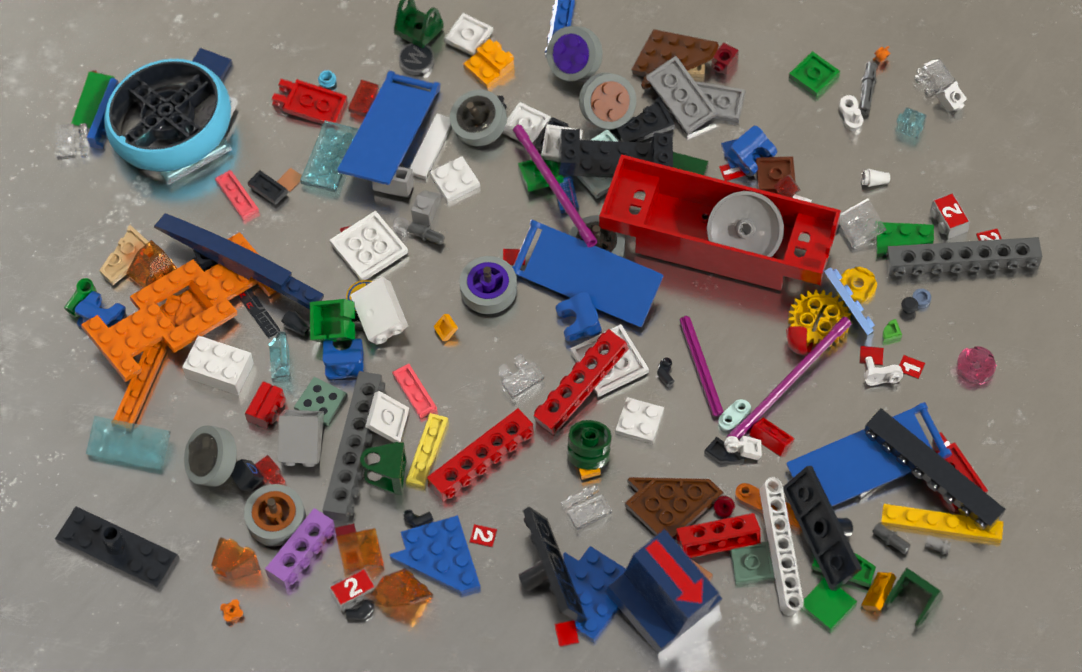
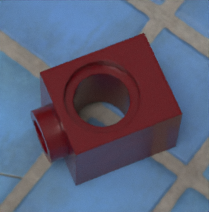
M723 42L712 59L711 68L727 76L738 61L739 50Z

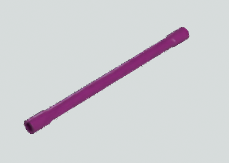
M520 124L516 125L513 128L515 136L532 158L580 232V236L586 245L593 247L596 245L597 239L580 217L531 142L523 126Z
M843 316L809 354L727 437L735 436L740 440L747 430L808 367L851 326V321Z

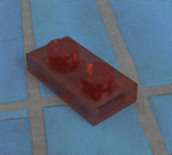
M361 79L348 107V112L365 117L379 89L378 84Z

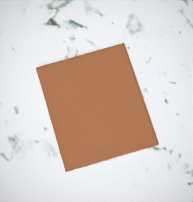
M290 168L277 182L290 192L304 176Z

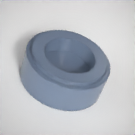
M917 289L913 292L912 297L918 301V308H926L930 305L931 294L928 290Z

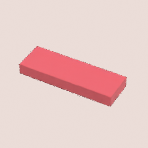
M231 170L215 178V182L243 221L259 212L258 207Z
M409 363L392 372L393 377L420 419L437 411L436 405Z

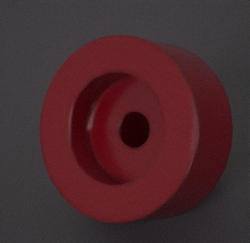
M720 496L714 503V510L721 517L730 516L735 509L733 499L728 496Z

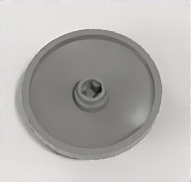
M740 191L724 197L716 204L708 219L707 234L710 242L772 257L781 245L784 224L780 211L770 199L756 192Z

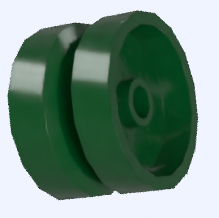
M582 420L575 423L570 428L568 434V460L580 469L596 470L603 467L610 457L612 435L609 428L601 422L594 420Z

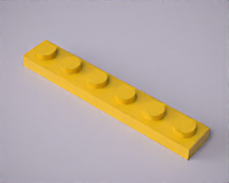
M883 504L881 523L885 526L998 543L1002 541L1004 521H998L987 532L985 529L981 530L974 523L975 521L969 516L965 517L957 514Z

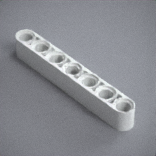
M771 477L761 486L760 498L780 609L783 614L792 616L802 608L803 596L782 483L779 479ZM767 486H771L774 492H771ZM771 505L776 506L778 511L773 510ZM774 524H778L781 530L776 529ZM778 543L783 544L785 549H781ZM781 562L786 563L787 566H788V569L784 568V567L782 566ZM785 581L789 582L792 588H788L785 585ZM788 601L793 602L795 604V608H792L789 605Z

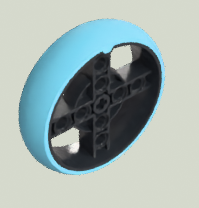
M166 59L152 62L126 76L110 96L106 106L104 122L107 138L121 158L138 168L158 172L182 169L205 158L221 142L230 122V97L220 78L210 69L199 63L184 59ZM187 83L178 91L165 90L157 93L154 90L169 84ZM213 94L215 96L213 112L201 128L194 122V109ZM136 102L142 107L141 121L127 133L121 135L124 117ZM179 137L183 140L165 147H149L157 139L170 140Z

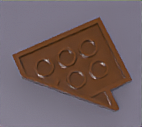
M653 29L631 70L633 74L645 77L641 83L642 89L645 90L652 87L646 76L673 57L677 56L688 71L711 61L719 45L716 41Z
M629 477L627 483L637 492L625 502V507L656 536L665 529L675 539L677 537L676 528L692 524L720 496H723L724 492L710 479Z

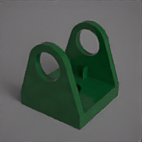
M400 0L395 18L394 34L424 48L444 28V22L439 10L432 7L425 14L417 9L414 0H408L406 8L402 10L406 0Z
M394 442L363 451L360 461L363 468H365L363 476L366 483L394 495H403L407 463L404 443ZM370 453H376L379 455L380 461L368 465L365 463V457ZM371 471L379 474L382 478L377 481L370 480L368 472Z
M906 568L885 600L884 605L889 607L904 587H907L909 583L913 584L930 596L927 600V605L914 625L916 628H919L943 598L941 590L909 568Z

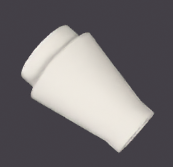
M869 168L863 170L861 175L862 185L870 187L889 184L890 173Z

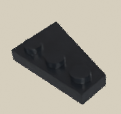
M659 97L651 106L645 107L642 113L632 117L619 127L617 134L622 142H640L653 137L654 133H664L675 129V124Z

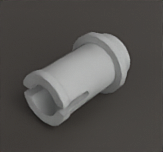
M929 534L925 547L940 551L944 555V553H949L952 543L948 542L949 539L945 541Z

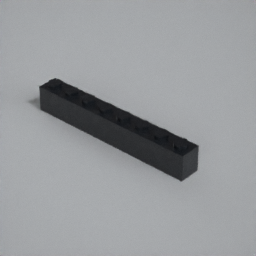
M882 408L865 425L864 431L870 440H876L880 443L881 448L885 452L892 453L897 457L896 460L901 465H907L912 469V473L917 478L924 479L929 488L935 492H940L946 502L956 505L959 508V512L965 517L969 516L975 521V525L981 530L985 529L989 532L1004 515L1006 509Z

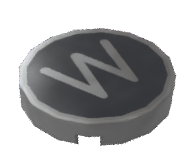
M410 43L403 47L399 53L400 67L411 75L428 72L435 62L434 52L428 45L421 48Z

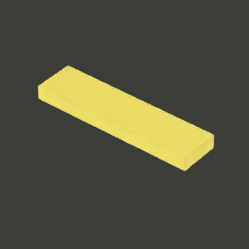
M429 414L406 478V484L425 489L427 477L432 470L449 421L447 417Z

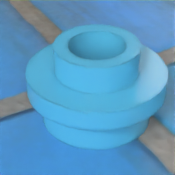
M326 70L321 72L318 82L320 86L330 88L335 85L336 76L331 71Z

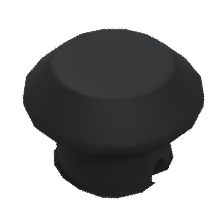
M913 297L904 298L901 302L903 311L908 314L913 313L918 308V301Z

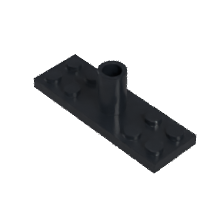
M806 466L783 486V491L830 590L836 591L862 570L847 539L853 532V524L848 518H837L813 466Z
M75 506L55 537L56 542L156 590L160 589L179 558L177 553Z
M527 507L522 510L525 516L523 520L530 529V539L536 545L541 561L520 572L519 579L527 591L549 580L551 583L550 590L557 599L558 603H556L559 612L567 615L570 619L582 623L587 618L549 521L531 507Z

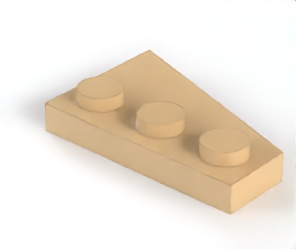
M129 225L126 234L119 240L115 251L109 255L99 270L100 274L114 285L155 251V247Z

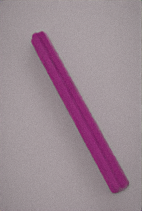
M685 315L679 321L712 415L719 417L724 411L691 318Z

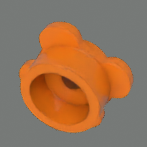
M882 46L874 53L876 56L872 60L877 59L879 63L885 60L891 54L888 51L890 47L887 46L884 49Z
M233 599L228 604L223 603L220 606V610L224 613V620L227 622L234 621L243 615L237 599Z

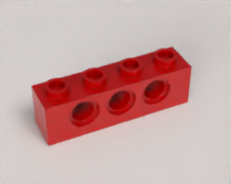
M754 513L676 528L677 544L689 558L761 544V529Z

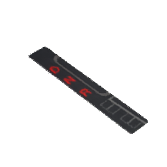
M250 288L237 295L268 338L281 331Z

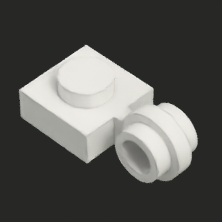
M730 436L724 442L725 449L730 453L737 452L740 449V455L755 460H759L762 457L761 440L742 436L739 441L737 437Z

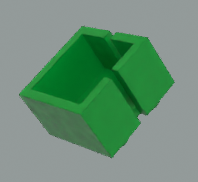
M346 299L310 302V340L323 343V341L329 340L336 342L337 340L355 339V322H352V319H355V302Z

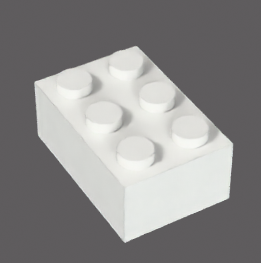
M198 335L182 368L187 379L239 395L254 362L250 352Z

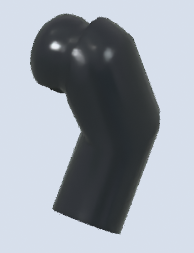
M665 357L659 363L657 374L665 385L669 387L675 380L669 374L672 360Z
M406 510L403 513L404 521L415 527L434 520L430 511L420 516L414 514L412 510Z
M367 599L358 609H347L346 619L365 620L374 610L373 601Z

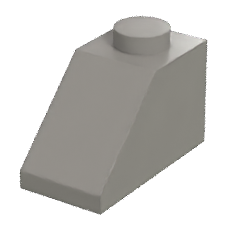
M427 190L419 193L411 209L412 221L430 227L442 194Z

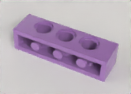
M314 508L265 568L267 577L285 589L290 584L293 585L298 579V574L301 570L308 567L313 555L320 552L325 540L330 539L334 534L335 526L333 520ZM318 532V535L310 536L311 533ZM301 547L306 548L303 552L297 551ZM289 562L294 563L291 567L285 566Z

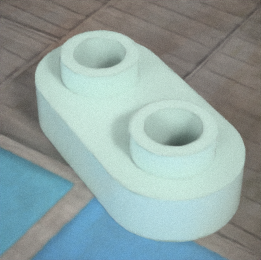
M739 399L728 407L719 417L718 426L720 430L730 433L737 425L741 424L751 413L750 403ZM743 406L745 409L740 410L738 407Z

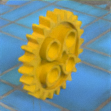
M816 289L813 295L807 291V297L800 294V300H794V304H791V311L788 314V317H790L788 324H791L790 327H806L808 331L807 346L812 342L815 347L843 316L850 319L851 314L848 313L849 307H844V300L838 302L839 296L833 298L832 292L825 295V290L818 294ZM823 306H827L823 311V317L820 318L817 328L813 332L812 330L815 327L816 320L820 317ZM848 329L834 342L839 343V338L844 339L845 333H848Z

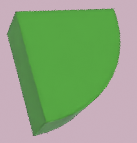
M896 319L891 320L884 328L882 335L883 343L902 338V333Z

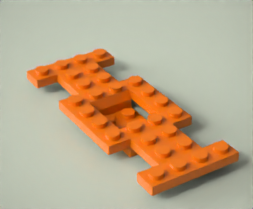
M240 232L228 239L258 254ZM193 259L132 294L130 300L138 311L108 328L102 319L96 315L81 325L84 332L126 382L142 372L141 367L133 359L136 355L160 341L163 345L166 343L174 353L195 341L198 335L203 336L237 316V310L229 300L256 284L261 287L267 296L277 291L252 277L248 280L221 264H217L204 272ZM189 285V290L178 295L181 297V302L172 299L170 303L166 304L164 313L162 310L164 304L159 307L158 303ZM181 303H184L185 307L181 315L176 318L175 326L173 324L174 318L178 312Z

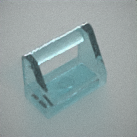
M279 332L269 344L272 382L292 380L286 332Z

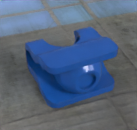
M752 126L732 144L731 149L727 152V158L747 176H753L757 172L758 167L752 158V154L757 153L763 157H775L777 149L758 126Z
M92 291L75 307V313L81 316L77 320V326L82 329L81 324L98 315L109 328L124 319L126 307L120 303H115L108 309L99 308L102 302L101 294Z
M587 292L579 293L556 305L555 309L559 317H576L574 324L566 327L564 330L566 341L575 342L601 334L602 328L599 317Z
M362 338L353 339L352 345L346 350L336 349L333 346L332 340L323 341V363L327 379L357 378L359 371L364 372Z

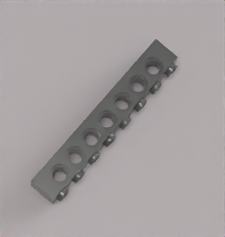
M1039 237L888 246L886 260L888 274L903 276L905 274L921 275L923 273L939 274L942 272L958 273L969 270L976 272L985 269L1034 268L1040 266L1042 251Z
M363 371L358 373L322 510L323 514L332 520L348 522L349 515H353L354 504L352 503L353 499L357 498L359 491L357 483L363 477L360 457L363 451L366 450L367 445H371L372 441L371 430L365 427L374 393L378 391L384 393L385 382H383L381 374ZM367 393H372L371 396H365ZM362 410H368L366 413H360ZM358 427H363L362 430H356ZM354 444H358V445H359L357 448H352V447H351V446L354 445ZM348 462H355L353 465H346ZM350 479L348 483H342L343 480ZM339 497H346L343 501L337 500Z

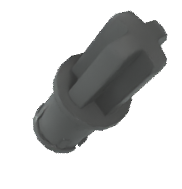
M414 221L409 225L408 232L421 237L424 241L429 240L442 245L445 240L443 234L431 230L429 226L425 227Z
M880 522L875 525L872 533L885 540L887 545H892L903 554L909 551L910 543L898 536L896 531L892 532Z

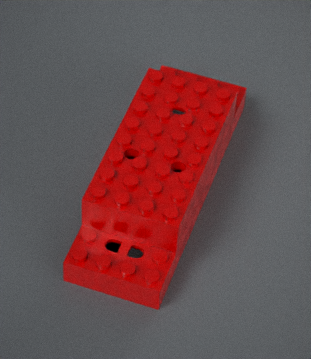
M621 154L599 215V227L636 237L635 253L781 291L785 276L817 285L821 284L839 225L841 210ZM639 191L645 193L644 200L634 198L635 193ZM740 191L756 192L770 199L780 211L784 224L783 239L772 257L710 242L707 234L708 219L704 220L702 216L709 217L716 204L732 193ZM630 206L641 208L638 214L634 215L629 212ZM801 234H808L810 236L809 243L798 240ZM795 248L805 250V255L797 257L794 254Z

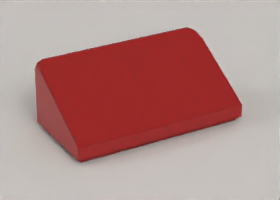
M764 417L753 425L749 434L750 437L761 440L762 445L779 456L787 450L795 439Z

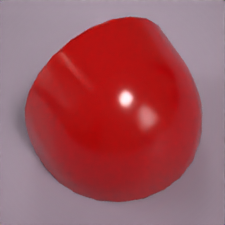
M793 326L786 329L788 346L794 353L802 356H807L813 346L812 342L807 346L808 331L806 327Z

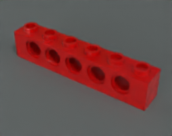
M610 329L602 333L598 337L596 344L587 349L583 359L574 364L569 375L564 376L559 386L548 394L547 400L536 408L533 415L536 422L552 435H555L628 351L629 348L626 341ZM603 350H609L607 354H601ZM596 364L595 368L588 369L590 365ZM578 379H584L583 382L576 383ZM566 393H572L570 397L563 398ZM554 407L559 408L556 412H550Z
M517 408L427 477L428 486L442 502L447 498H452L460 488L468 486L473 478L484 474L490 465L498 463L507 452L514 451L519 443L523 440H528L534 433L533 423ZM510 431L517 432L513 435L508 434ZM501 443L500 446H494L493 444ZM480 454L486 455L484 458L478 457ZM464 466H471L470 469H463ZM450 477L456 478L454 481L447 480Z

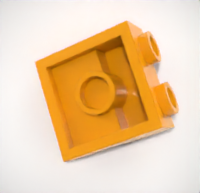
M490 39L476 49L477 53L463 63V67L487 89L514 69L513 55L508 51L505 53L498 41L493 42Z

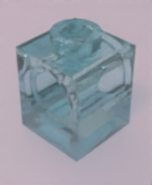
M906 107L904 113H900L897 118V131L918 139L925 126L927 115Z

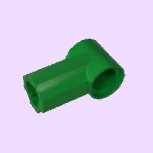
M88 278L78 281L76 291L64 307L65 311L74 317H79L75 313V307L92 291L97 292L92 280Z

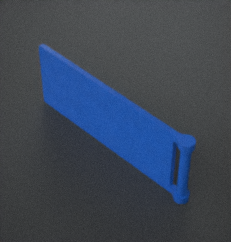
M388 71L381 89L338 167V172L390 185L436 94L439 93L441 84L439 82L431 83L395 74L394 71ZM393 81H396V82H400V83H405V84H409V85H413V86H417V87L429 89V90H431V91L429 92V91H425V90H421V89H417V88H413V87H409V86H405V85H400V84H396V83H392V82H393Z
M531 219L529 223L531 226L512 267L515 274L571 298L579 293L587 292L596 309L636 326H643L664 277L663 274L597 246L588 247L580 239ZM537 228L542 230L525 271H522L520 268Z
M926 402L893 416L895 420L932 449L915 414L920 413L940 451L938 454L944 459L952 455L927 410ZM865 429L787 462V467L793 478L806 466H813L832 507L912 472V469L907 465H901L896 460L897 457L892 453L885 452L881 448V444L876 440H870L865 434Z

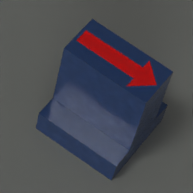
M665 529L633 554L624 574L611 583L606 590L607 595L657 654L662 652L717 607L723 599L719 595L718 590Z

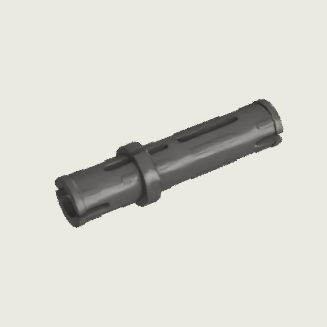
M875 62L866 63L865 75L862 77L863 88L859 105L862 114L870 113L873 88L877 80L876 71L878 65Z

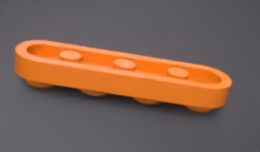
M748 483L738 485L735 491L736 500L763 514L760 489ZM747 490L749 493L744 494L742 491ZM785 502L790 528L795 531H802L798 521L795 519L796 516L790 504ZM771 505L773 510L778 511L776 506Z

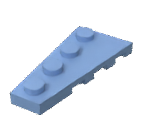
M831 267L825 270V274L866 334L872 333L874 331L872 327L875 324L869 316L865 318L861 312L864 308L858 300L854 302L851 297L853 292L847 284L845 286L840 281L842 276L838 270H833Z

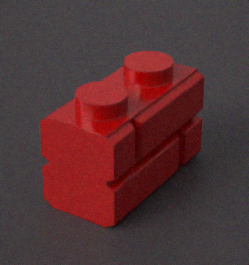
M263 381L245 412L246 420L268 429L270 423L273 424L276 420L278 408H282L286 398L283 389Z

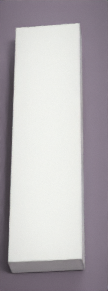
M436 114L411 164L410 169H413V176L426 180L452 127L450 117Z

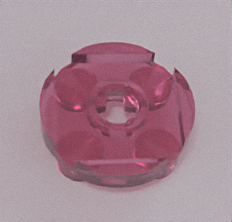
M975 346L970 349L966 348L959 354L957 374L965 381L976 385H983L993 377L996 363L993 354L989 350ZM979 362L980 368H974L971 363Z

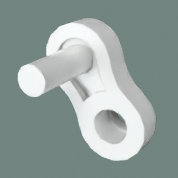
M851 95L842 97L839 109L844 116L845 127L851 131L859 130L863 123L861 110L858 109L857 99Z
M872 357L865 358L868 370L864 373V378L867 385L898 383L904 376L899 365L878 368L875 367Z

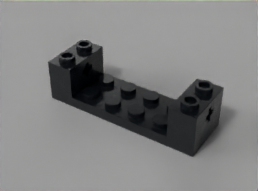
M561 129L559 138V176L613 178L621 154L673 167V134L654 133L652 143L580 140L579 129Z

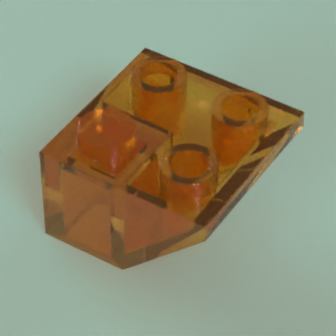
M150 240L136 253L127 271V275L143 289L174 271L177 267L164 250Z
M375 528L336 536L344 575H349L355 570H362L364 568L367 571L384 567Z
M220 537L211 564L214 573L230 581L259 573L261 569L253 549L249 547L243 548L231 538L225 539Z
M407 569L382 576L372 593L385 608L409 606L433 596L427 586L419 582L413 573Z

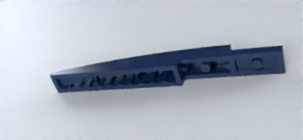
M164 213L154 225L155 229L248 280L252 277L310 309V302L322 301L324 298L323 293L292 277L291 271L199 226Z

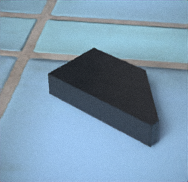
M718 437L704 450L706 455L719 464L741 463L745 461V457L741 456L739 452H728L724 447V441Z

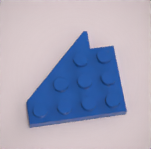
M458 515L402 531L401 537L405 550L389 554L392 561L460 594L481 589Z
M590 546L579 561L566 552L563 553V559L587 618L582 623L575 621L577 632L594 643L619 609L607 595V587L624 574L626 568Z

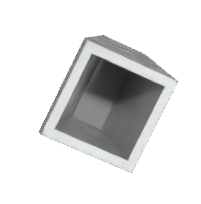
M285 409L279 415L278 462H283V465L286 466L303 463L305 467H313L320 461L324 411Z

